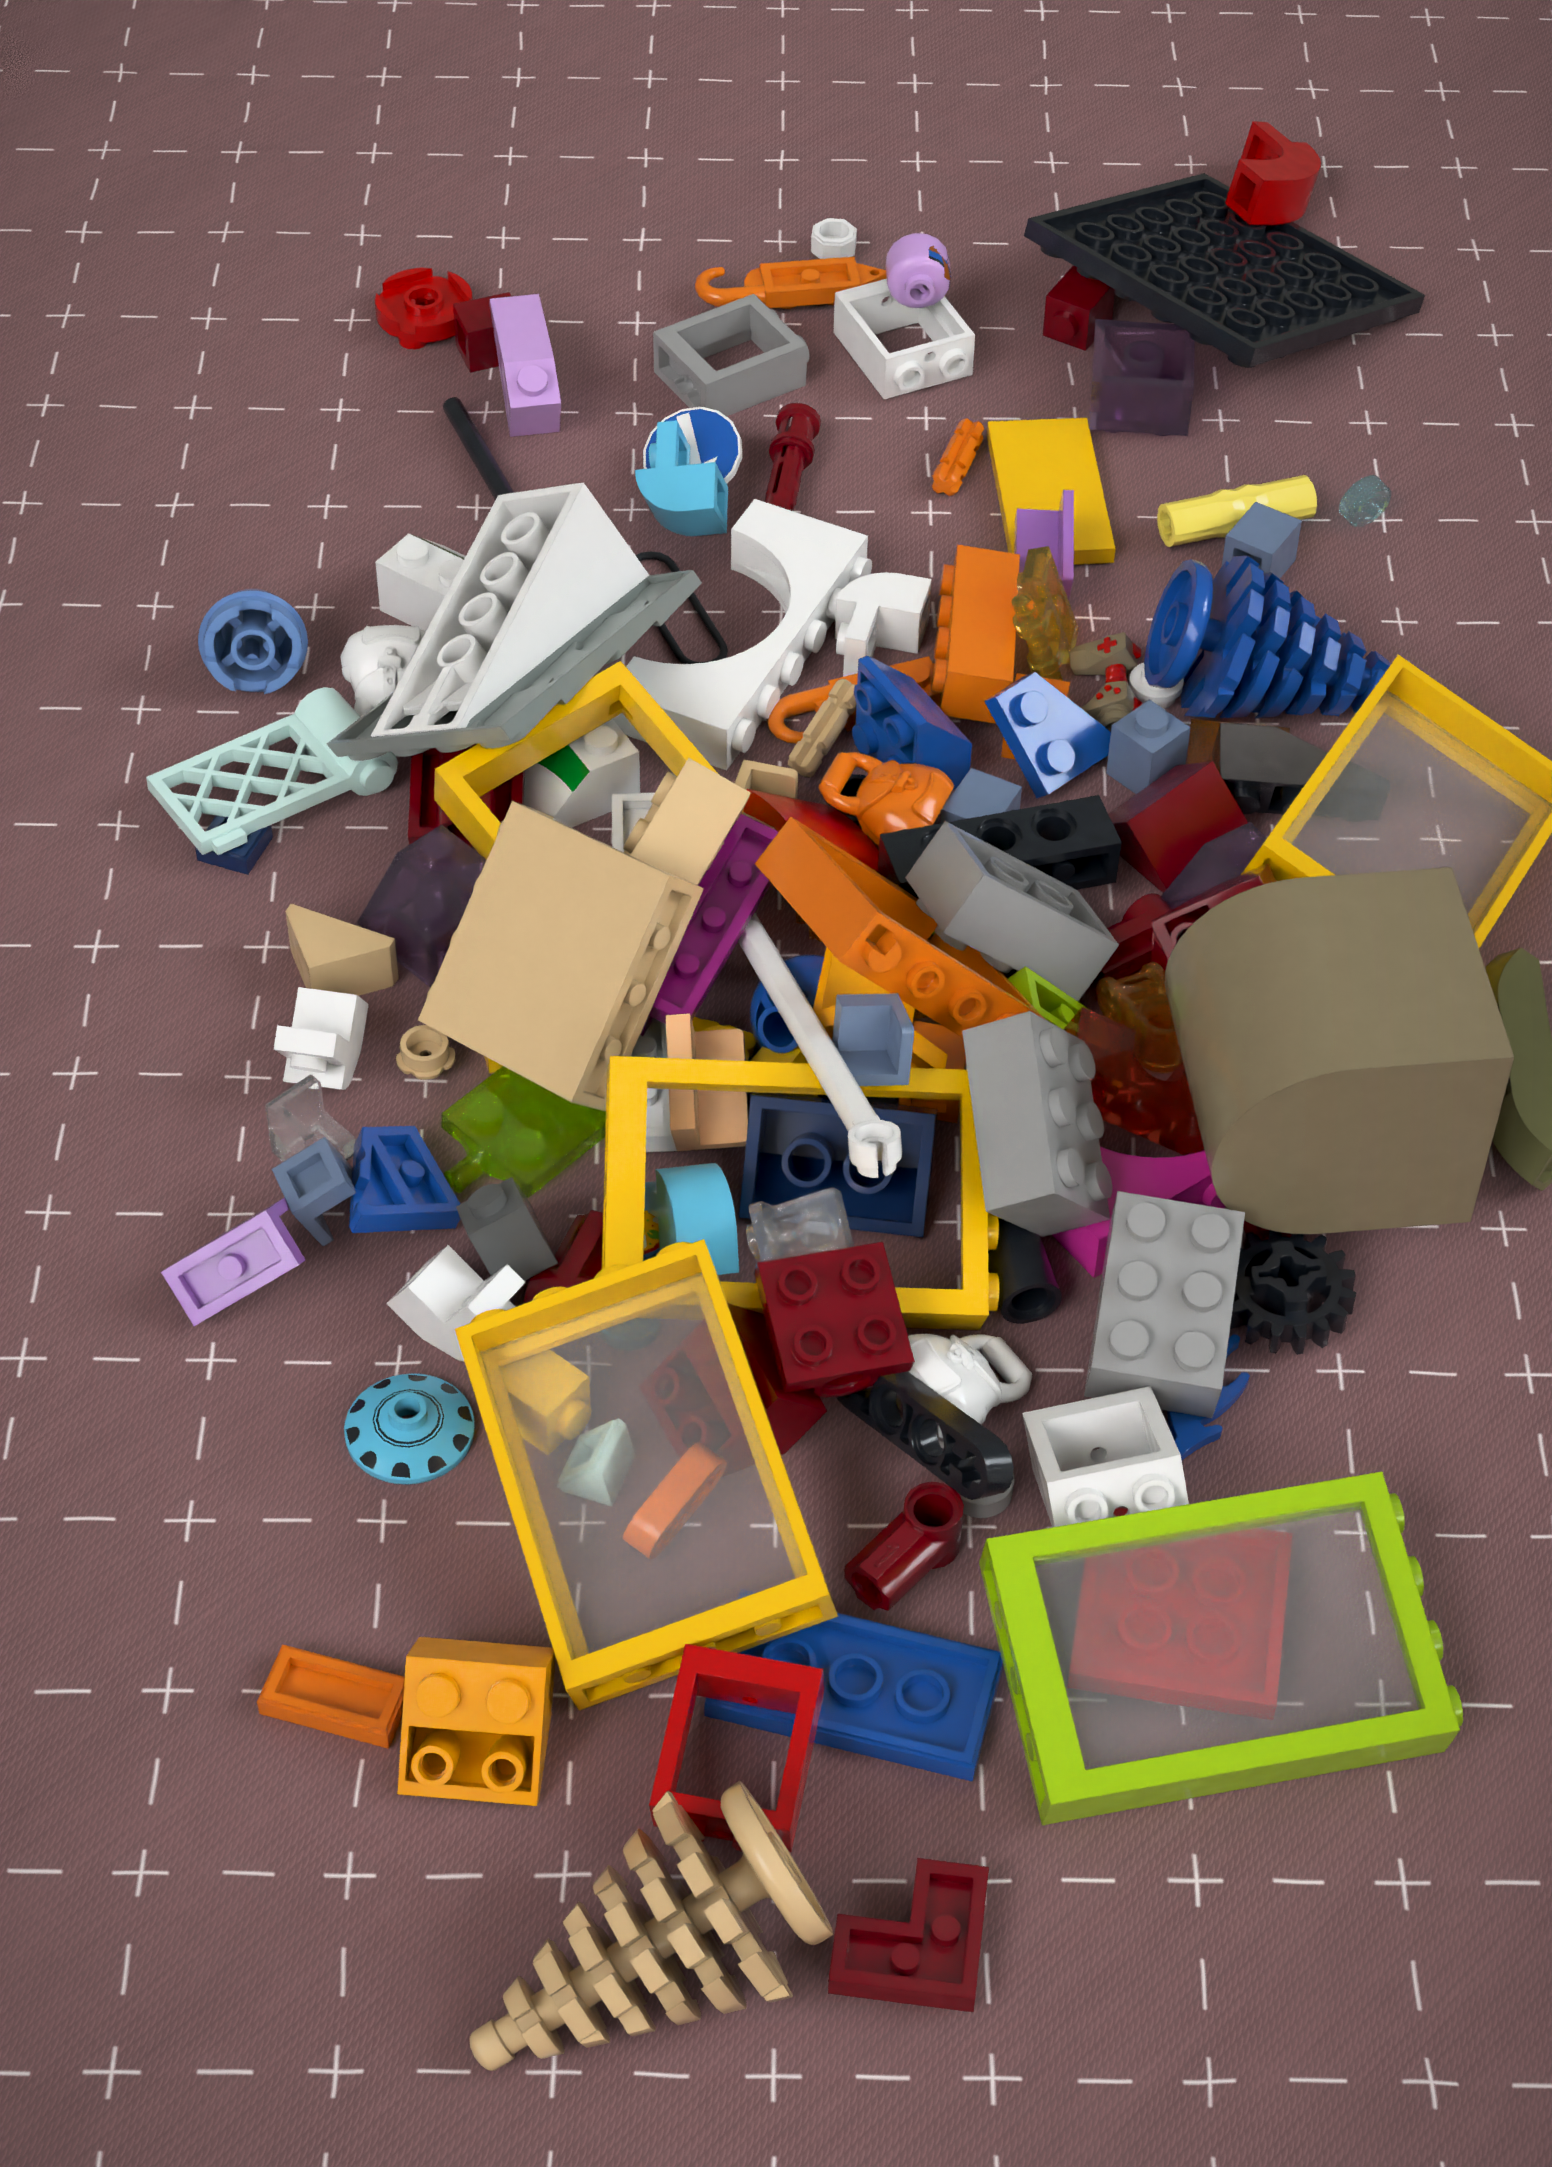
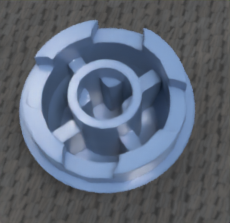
M245 589L222 598L209 609L200 625L198 646L205 666L224 687L235 692L237 689L247 692L264 691V694H268L285 686L299 671L307 654L308 637L303 620L289 603L265 590Z

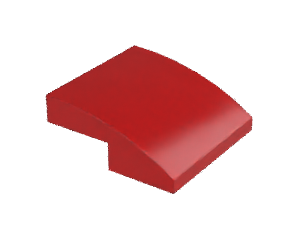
M747 789L751 794L744 807V813L774 827V830L778 832L788 819L793 817L877 872L879 851L862 829L840 811L825 804Z

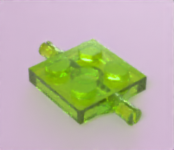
M503 1066L441 1113V1128L457 1140L467 1153L465 1158L452 1168L446 1170L444 1176L450 1187H454V1191L458 1193L464 1191L468 1185L484 1173L503 1181L513 1177L526 1197L529 1198L605 1138L606 1111L572 1103Z

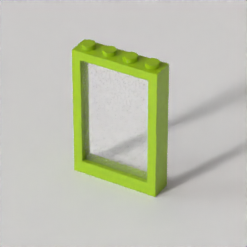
M1382 1471L986 1539L979 1566L1042 1825L1445 1752L1459 1733V1727L1462 1726V1703L1456 1688L1453 1685L1447 1686L1440 1665V1661L1443 1658L1441 1633L1436 1622L1426 1618L1420 1598L1424 1591L1421 1567L1415 1556L1407 1555L1401 1535L1405 1527L1402 1504L1396 1493L1389 1494Z

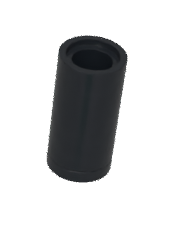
M998 1217V1244L996 1250H988L989 1273H997L999 1277L998 1306L1005 1320L1016 1324L1041 1320L1054 1312L1062 1300V1294L1040 1235Z

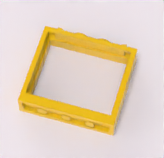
M619 661L593 676L566 705L556 704L520 741L499 748H484L477 744L435 769L434 800L486 862L501 823L480 799V796L621 713L676 776L679 775L688 758L715 773L717 772L626 666Z

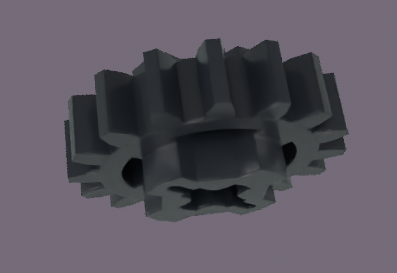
M1269 1230L1268 1239L1261 1240L1253 1232L1246 1234L1244 1249L1240 1248L1230 1329L1239 1328L1243 1325L1247 1327L1246 1343L1251 1345L1258 1341L1260 1337L1269 1339L1270 1353L1276 1354L1281 1347V1343L1287 1342L1291 1343L1293 1350L1298 1355L1304 1352L1305 1340L1311 1339L1315 1344L1323 1348L1328 1344L1330 1330L1340 1334L1343 1333L1346 1327L1347 1316L1353 1313L1356 1297L1353 1287L1356 1274L1354 1270L1343 1269L1346 1256L1343 1250L1334 1251L1329 1254L1325 1252L1327 1237L1323 1235L1318 1236L1312 1242L1303 1240L1304 1234H1292L1291 1237H1282L1281 1232Z

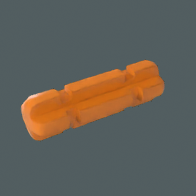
M965 418L958 423L954 431L955 434L951 437L940 459L941 463L937 465L932 475L934 480L932 488L937 494L944 492L948 496H953L958 492L962 484L961 480L965 478L974 460L975 451L979 449L984 439L982 435L984 426L980 421L972 422Z

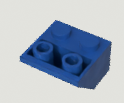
M870 656L858 659L857 685L854 687L856 725L852 728L853 740L858 751L872 756L883 763L895 760L899 764H921L938 768L952 780L954 784L953 790H955L970 770L972 743L912 677Z

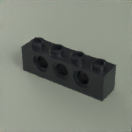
M1099 795L948 822L1076 890L1116 883L1122 842ZM943 823L880 834L877 872L919 899L905 877Z

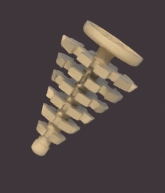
M741 1781L736 1782L723 1792L721 1796V1810L743 1851L742 1857L725 1869L718 1857L709 1855L701 1841L705 1839L704 1835L682 1805L677 1803L673 1794L667 1791L653 1808V1816L665 1844L673 1846L680 1857L681 1862L676 1865L692 1893H687L680 1880L672 1879L663 1864L667 1860L648 1835L638 1828L624 1845L623 1853L630 1870L636 1871L644 1887L640 1891L655 1917L651 1919L642 1904L634 1902L626 1888L627 1882L608 1864L595 1880L593 1890L607 1911L604 1916L618 1941L612 1943L604 1929L596 1926L584 1904L578 1901L562 1923L571 1936L568 1940L580 1965L573 1968L564 1953L559 1951L555 1942L550 1938L544 1942L533 1957V1965L544 1988L534 1993L529 1984L518 1975L503 1994V2000L509 2013L497 2021L491 2019L471 2033L470 2048L481 2066L489 2071H495L513 2060L515 2053L527 2045L540 2059L564 2054L565 2049L556 2029L565 2023L577 2041L586 2048L610 2043V2036L605 2030L607 2027L595 2005L603 2000L612 2016L619 2018L627 2034L630 2036L654 2032L656 2026L644 2008V2005L647 2003L634 1980L638 1976L650 1994L655 1993L666 2011L665 2014L675 2024L682 2025L701 2020V2012L697 2000H692L682 1983L686 1978L673 1956L676 1952L687 1969H694L704 1986L701 1990L716 2009L723 2014L747 2009L746 1999L736 1976L730 1975L721 1961V1958L725 1955L711 1932L713 1928L724 1944H732L741 1959L738 1966L767 2002L771 2003L793 1997L792 1992L787 1986L789 1983L774 1951H767L758 1936L763 1931L749 1907L760 1900L771 1898L793 1931L805 1943L810 1945L823 1942L833 1935V1930L793 1857L759 1804Z

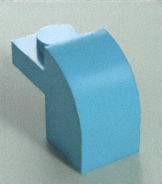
M678 421L657 422L656 443H651L649 447L651 468L635 470L637 485L654 517L663 527L680 535L702 536L727 533L728 486L716 462L690 464V445Z
M708 1163L655 1169L656 1181L645 1182L644 1210L658 1218L660 1250L674 1243H694L704 1239L718 1275L739 1273L735 1210L728 1182L718 1164Z

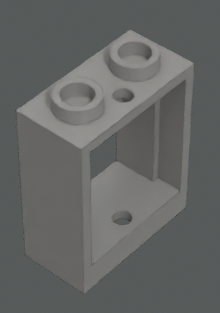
M755 294L653 332L654 373L689 408L705 407L720 411L727 417L806 386L807 363L809 362L810 355L805 340L800 335H796L780 320L778 314L774 310L769 309ZM749 340H752L764 352L718 371H715L703 359Z

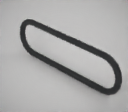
M649 551L635 555L639 561L648 559L664 562L671 572L680 571L676 563L663 553ZM693 592L688 599L720 649L719 655L711 661L724 659L728 653L726 642ZM665 623L657 626L676 658L682 664L705 663L688 659L681 651Z

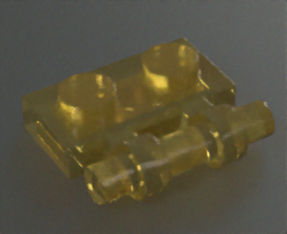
M1049 546L1028 549L1024 570L1018 573L1017 576L1018 595L1011 601L1015 612L1013 624L1017 635L1027 643L1029 649L1027 661L1031 672H1036L1043 678L1063 681L1060 667L1062 664L1070 663L1069 652L1076 645L1079 627Z

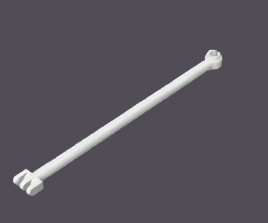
M754 913L738 943L848 1130L850 1161L857 1166L858 1172L866 1177L878 1178V1161H882V1169L885 1176L893 1173L896 1170V1163L902 1157L901 1131L899 1127L892 1122L880 1120L878 1115H876L756 913Z

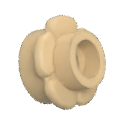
M419 1025L409 1029L402 1036L399 1046L401 1052L397 1054L396 1062L399 1069L405 1074H412L420 1080L434 1079L440 1076L443 1070H448L452 1067L455 1061V1050L449 1047L450 1043L446 1035L427 1025Z

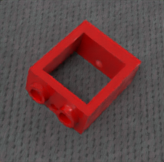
M685 1644L649 1803L653 1826L658 1827L652 1810L665 1793L669 1791L673 1794L677 1803L682 1805L704 1837L708 1836L733 1841L732 1847L743 1852L722 1813L721 1800L676 1792L696 1698L701 1696L788 1712L796 1715L776 1811L761 1809L788 1851L792 1852L824 1696L823 1669Z

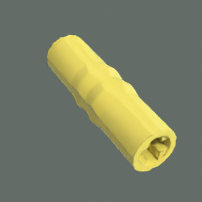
M1302 475L1262 484H1244L1235 489H1220L1208 495L1164 503L1158 508L1157 524L1159 533L1167 547L1211 538H1226L1229 531L1255 502L1300 520L1312 518L1316 514L1317 508L1314 485L1308 476Z

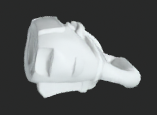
M366 626L364 630L356 632L348 638L340 656L342 674L345 680L351 683L355 692L356 702L354 710L360 717L395 691L426 631L419 629L418 626Z
M934 1334L908 1336L915 1361L911 1371L908 1372L981 1425L993 1407H997L1000 1403L1018 1400L1026 1395L1030 1389L1032 1372L1001 1337L985 1334L968 1335L961 1338L953 1334L950 1336V1339ZM989 1362L1007 1383L999 1382L989 1366ZM897 1394V1406L903 1413L901 1400ZM937 1423L936 1433L941 1448L944 1449L942 1431Z

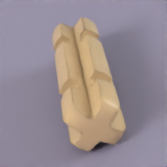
M846 679L836 681L828 694V699L822 703L802 734L803 738L797 742L789 755L788 766L791 769H795L803 777H811L815 774L822 763L821 759L824 755H827L848 722L849 715H852L856 709L854 697L855 684Z

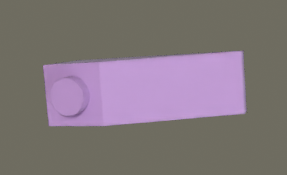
M539 294L490 299L491 317L510 437L560 432L561 399L553 351Z

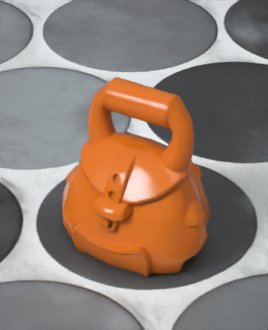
M841 752L836 755L818 788L828 804L842 812L856 816L862 831L879 846L880 834L933 825L952 792L954 784L938 768L921 764H899L895 760L883 763L863 753ZM855 767L865 770L868 775L862 781L856 796L847 797L841 795L840 793Z

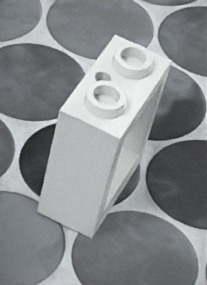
M887 279L835 292L833 333L883 399L973 374L975 334L945 296L932 306L909 308L898 303L891 296ZM889 296L888 300L882 303V300ZM919 323L932 342L889 353L875 334Z
M1151 1386L1022 1413L1032 1469L1052 1527L1117 1517L1113 1512L1120 1506L1128 1508L1125 1514L1128 1515L1189 1504L1181 1454Z

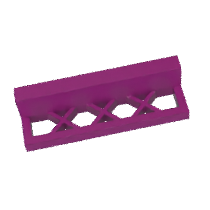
M743 814L734 823L724 840V844L698 885L704 888L640 1033L641 1036L645 1035L653 1019L666 1024V1015L690 1013L693 1021L771 885V882L755 865V862L778 834V831Z

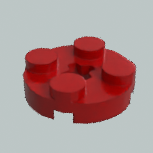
M423 267L407 269L393 274L382 283L383 292L380 295L376 293L375 296L378 324L385 332L397 337L399 344L403 348L412 350L423 348L428 342L441 341L455 336L453 304L473 300L472 290L462 277L447 271L448 279L433 276L432 268Z

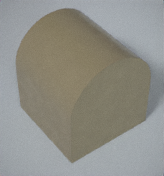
M1444 867L1303 877L1271 882L1241 892L1221 902L1196 920L1186 930L1172 950L1165 971V989L1212 1182L1221 1202L1229 1210L1245 1212L1244 1220L1250 1224L1290 1234H1326L1471 1222L1514 1061V1054L1453 868Z

